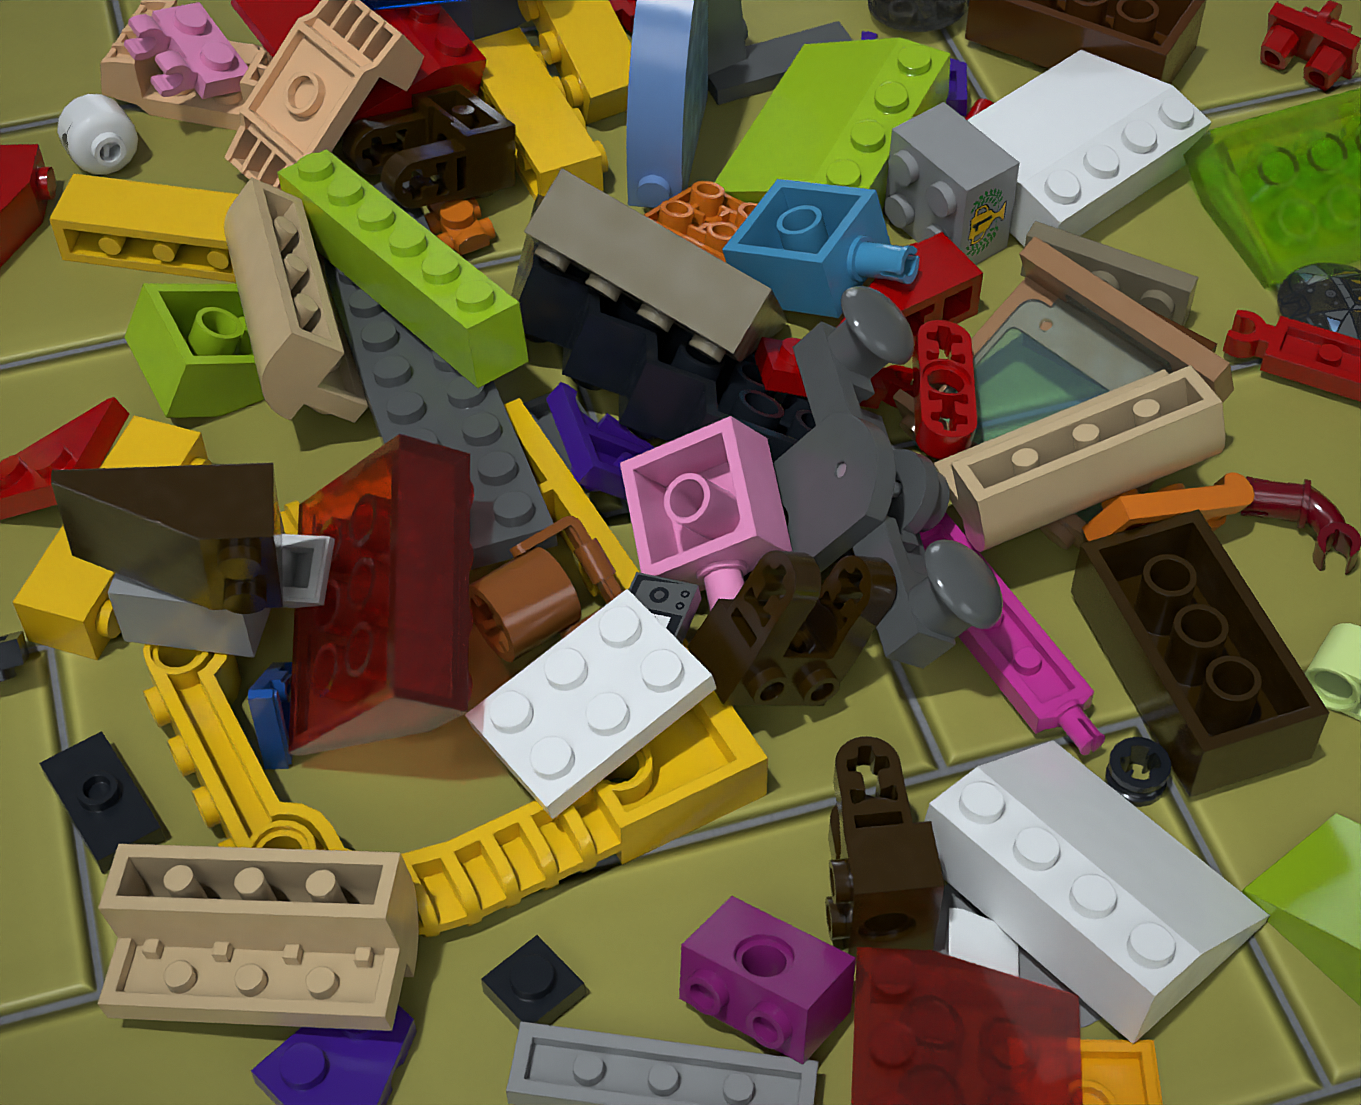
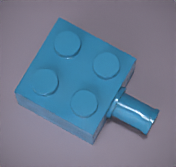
M783 179L775 181L722 249L727 264L773 290L782 310L839 318L843 313L841 296L846 289L853 286H862L868 278L911 284L919 269V256L915 255L917 253L916 247L911 245H891L876 190Z

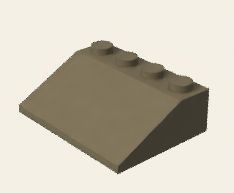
M561 168L524 230L538 245L534 255L564 273L570 264L589 274L585 284L613 302H617L621 294L641 305L636 314L655 327L668 333L674 324L692 334L693 337L689 345L718 363L721 362L725 354L738 362L743 361L757 350L762 337L772 338L783 329L787 322V318L771 288Z

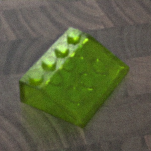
M1361 88L1210 129L1183 154L1202 206L1264 289L1286 283L1292 273L1314 264L1326 271L1361 260ZM1296 274L1291 277V281L1300 279Z

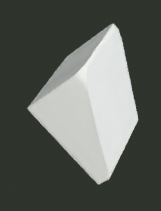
M282 534L283 607L301 608L324 605L335 542L334 538L328 536Z
M949 908L945 930V995L1018 1000V943L999 928L994 921L964 909Z

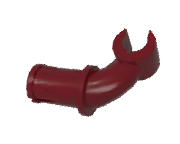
M1246 476V479L1253 487L1254 500L1241 511V516L1267 517L1297 522V528L1303 529L1306 524L1314 529L1318 535L1312 557L1313 563L1319 571L1322 569L1326 552L1330 551L1332 547L1344 554L1347 559L1345 575L1354 569L1361 547V536L1354 527L1346 524L1343 515L1336 505L1323 493L1311 486V480L1304 479L1303 484Z

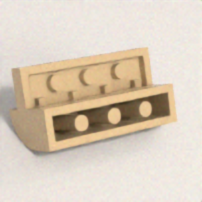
M251 177L228 209L224 222V233L264 399L273 411L288 420H291L303 404L318 413L332 414L355 423L367 409L368 404L325 275L324 257L315 249L302 199Z
M1191 365L1170 374L1163 369L939 460L934 465L937 472L941 473L948 482L950 490L949 500L963 520L966 538L976 550L982 552L1220 454L1225 446L1223 402Z
M118 844L98 909L118 937L98 1000V1006L107 1018L392 1031L403 978L414 977L418 951V905L412 877L400 852Z

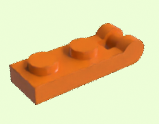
M1236 472L1227 473L1213 486L1186 489L1183 483H1176L1161 488L1156 492L1139 494L1137 489H1133L1102 502L1103 510L1085 524L1082 529L1087 541H1091L1199 509L1214 532L1225 523L1227 515L1237 514L1253 502L1254 490L1250 482L1243 475Z

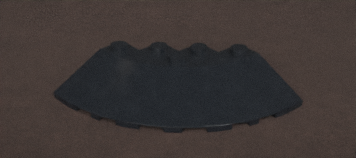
M539 194L537 195L533 205L530 220L532 219L533 215L535 214L536 210L541 204L544 196ZM526 234L511 294L520 303L525 339L535 343L551 342L562 346V375L570 377L577 385L588 390L598 391L604 389L619 394V424L627 426L632 433L645 439L661 438L670 442L732 416L768 439L774 463L816 426L807 397L765 390L754 357L756 351L741 362L734 360L726 354L720 363L710 359L689 345L693 337L692 334L674 324L667 333L638 316L636 313L641 305L621 294L617 302H613L585 284L589 274L570 264L564 273L534 255L538 245Z

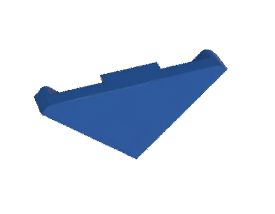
M272 662L248 690V703L265 770L289 769V764H292L299 681V663Z

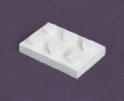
M626 589L466 713L465 716L475 732L547 814L554 819L716 689L712 674Z

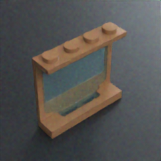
M1034 236L1019 253L1026 277L971 339L977 409V427L971 447L1163 369L1170 374L1191 365L1221 401L1224 402L1234 391L1231 366L1225 359ZM930 385L932 388L940 392H958L956 389L947 385ZM900 388L892 397L903 418L899 425L916 442L914 398ZM940 418L939 422H942L945 430H949L948 423L950 418ZM1155 481L1135 489L1138 490L1139 494H1144ZM1102 502L1039 529L1062 549L1068 550L1071 545L1080 549L1081 543L1088 542L1082 527L1103 510Z

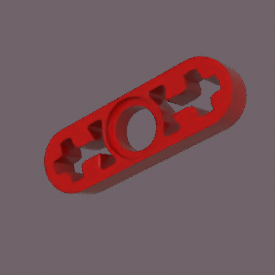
M946 320L928 321L921 325L918 330L912 355L915 439L917 445L924 453L942 460L971 448L976 431L977 409L972 340L970 334L962 326ZM939 349L944 350V354L948 359H938ZM943 384L956 389L958 392L944 393L935 390L930 385ZM940 418H950L948 423L949 430L944 429L942 422H939Z

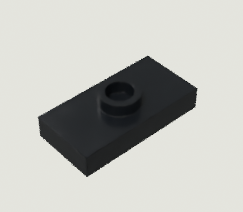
M102 731L39 763L47 781L102 874L111 869L118 844L157 845L166 840L160 824Z

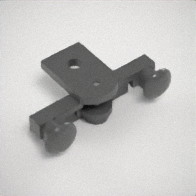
M853 286L846 289L841 296V307L846 320L837 328L821 321L792 347L816 426L773 463L785 519L789 516L787 529L793 552H804L811 555L817 562L820 573L852 547L855 556L879 557L890 564L896 578V595L892 606L877 626L885 657L923 669L955 646V638L971 626L980 629H989L995 626L1002 615L1003 598L994 573L987 563L969 547L953 540L944 539L931 543L926 548V551L924 549L919 532L929 531L943 518L950 498L948 482L941 473L937 472L935 465L927 457L907 449L893 450L882 416L862 409L859 406L860 402L868 400L875 394L870 379L888 363L903 365L911 359L914 352V336L909 322L902 311L887 296L870 287ZM749 572L747 575L743 577L744 583L751 574V572Z

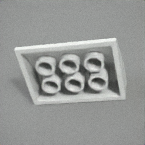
M1079 50L967 120L1020 162L1009 232L1024 247L1026 235L1035 221L1078 236L1082 235L1188 164L1212 123L1173 85L1083 50Z
M1054 740L977 766L931 801L928 806L924 822H932L943 879L990 920L994 921L999 928L1132 1044L1140 1039L1256 933L1270 916Z

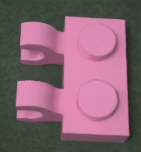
M200 2L155 10L152 12V16L140 14L129 19L128 25L137 38L125 40L124 46L134 60H146L156 55L155 62L164 74L152 76L150 82L160 96L170 97L185 90L195 89L202 99L241 91L239 82L247 71L248 66Z

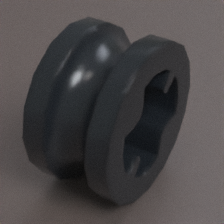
M1131 737L1123 739L1114 746L1110 753L1109 764L1105 771V782L1134 806L1151 805L1161 798L1166 789L1167 780L1171 773L1170 757L1159 743L1149 738ZM1128 764L1143 766L1142 774L1150 771L1148 779L1133 778L1134 770L1131 769L1126 772Z

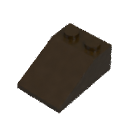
M273 463L51 471V484L72 556L210 610H228L236 614H253L262 611L264 608L283 607L282 530Z

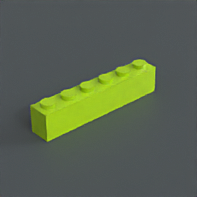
M326 149L318 153L307 154L300 158L297 163L277 172L281 190L302 199L316 251L475 387L479 388L529 362L520 303Z

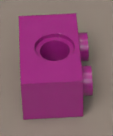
M731 896L681 944L679 999L692 1005L699 1012L711 1015L754 1038L761 1045L775 1049L791 1059L804 1064L851 1012L856 957Z

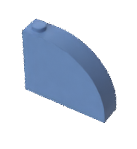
M708 0L636 1L627 101L626 156L628 206L655 208L663 201L669 200L688 187L708 98Z

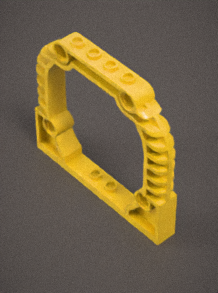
M518 398L504 404L553 523L566 516L578 518L591 539L597 538L616 570L613 576L622 591L629 590L636 572H639L635 564L521 399ZM387 456L388 469L371 476L365 471L353 477L354 483L337 490L332 485L319 490V497L302 504L298 500H294L285 504L284 511L280 512L285 534L328 536L335 539L330 570L392 544L414 537ZM562 530L559 533L574 554L575 548L565 531ZM579 562V572L589 593L594 597L601 594L597 585L593 586ZM685 638L682 645L689 651L687 648L689 643ZM150 644L144 645V659L153 687L144 690L143 695L158 728L170 723L176 734L175 737L167 740L168 747L182 777L195 773L201 787L191 792L200 815L208 829L220 824L227 838L217 843L218 847L354 851L344 848L334 827L320 811L302 803L279 802L230 707L238 697L242 681L235 655ZM715 691L711 692L554 819L534 800L449 841L402 853L401 855L412 877L417 897L418 935L427 938L439 936L442 931L463 925L467 927L482 922V917L503 907L509 909L519 904L522 898L541 889L546 891L558 885L561 879L578 871L585 872L596 867L597 862L613 854H616L623 865L766 796L768 757L733 706L723 705ZM615 778L629 779V781L621 783L611 782L609 780Z

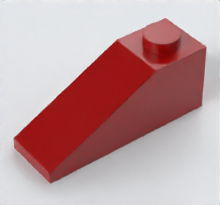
M39 144L0 145V268L43 223L48 200H54L56 196L55 173L52 167H45Z
M943 232L921 242L910 244L917 248L915 255L919 256V269L911 284L875 278L869 285L870 288L887 296L902 311L912 329L914 344L919 328L928 321L946 320L958 324L978 314L983 272ZM844 317L843 320L839 323V325H840L843 321L846 320L845 317Z

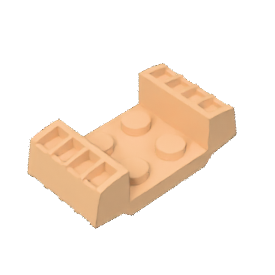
M142 0L131 18L140 14L152 16V12L155 10L178 6L177 0ZM127 24L116 42L111 46L106 57L100 63L101 92L104 96L136 104L152 116L237 131L241 124L239 111L273 58L263 45L258 46L256 44L229 41L248 66L247 71L239 82L241 91L202 99L195 89H189L174 96L162 97L150 82L152 76L164 74L155 62L156 55L146 60L133 59L125 48L124 41L137 38V36Z
M321 0L311 13L297 19L240 109L241 124L224 158L249 180L252 177L281 190L278 171L297 163L300 158L307 154L318 153L326 149L331 152L379 77L407 91L420 69L424 55L401 32L360 0Z

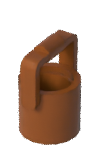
M566 516L509 549L514 559L469 584L464 591L470 615L479 632L493 651L506 662L517 660L558 634L563 639L599 611L597 610L579 621L582 617L581 605L569 577L549 552L541 547H535L543 541L564 530L575 548L574 554L593 586L596 584L607 604L623 592L613 576L616 570L597 538L591 539L582 522L574 516Z

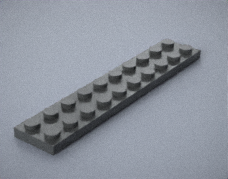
M409 181L403 183L405 188L409 187ZM381 182L374 185L377 190L430 231L420 207L406 208L384 190ZM324 258L325 275L429 580H437L514 558L509 549L552 525L553 520L494 381L479 388L475 387ZM556 534L535 547L548 549L558 546Z

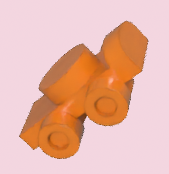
M474 197L466 200L457 199L427 205L430 213L424 214L430 231L434 235L441 233L436 236L454 251L456 250L459 255L490 245V240L495 238V230L491 220L488 217L477 220L481 218V210Z

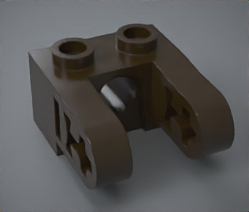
M461 84L412 94L411 108L357 120L346 130L343 136L342 150L345 157L365 174H381V183L384 190L406 208H419L439 202L469 197L477 199L491 196L494 191L515 186V124ZM374 137L381 142L371 146L372 138ZM370 148V154L366 156L363 150ZM416 170L421 175L412 177V171ZM409 181V187L405 188L403 183Z
M770 551L759 560L734 599L717 600L687 648L712 674L716 685L714 691L723 705L824 706L838 692L841 681L858 659L873 631L892 606L896 595L894 571L890 564L882 558L850 555L837 562L821 585L820 569L811 555L804 552Z
M862 736L851 739L841 746L835 759L833 784L837 804L831 811L828 834L831 853L829 880L832 896H826L825 900L830 940L842 939L844 952L856 957V965L932 958L945 888L932 822L913 823L901 762L896 750L886 741L876 737ZM868 765L872 774L877 775L876 797L865 794L864 779L861 772L856 771L857 766Z

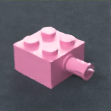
M732 416L620 463L641 573L699 585L700 591L706 590L710 611L718 599H734L744 584L743 577L753 571L763 555L774 550L792 551L768 439Z

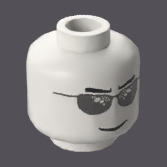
M86 94L75 98L65 106L58 119L57 132L62 146L71 159L86 172L94 175H108L119 171L131 161L137 151L138 135L133 122L115 100L102 94Z

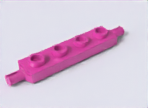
M945 512L941 521L934 528L926 532H919L925 551L931 543L944 539L953 540L969 547L990 567L999 583L1003 598L1002 615L995 626L989 629L971 626L958 637L1035 734L1045 729L1062 727L1082 755L1090 754V750L1096 751L1104 743L1105 736L1084 713L1091 706L1094 690Z

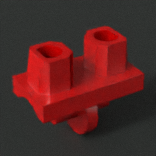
M1329 0L1326 2L1320 12L1307 6L1300 12L1276 2L1268 13L1267 34L1261 45L1260 60L1263 64L1276 70L1285 69L1293 56L1308 61L1304 66L1303 78L1310 85L1326 91L1341 76L1350 80L1357 71L1359 63L1356 62V57L1361 45V38L1351 34L1353 26L1339 21L1342 4Z

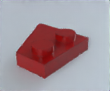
M115 397L106 399L17 454L9 456L0 462V520L57 505L51 484L52 470L100 468L130 415Z

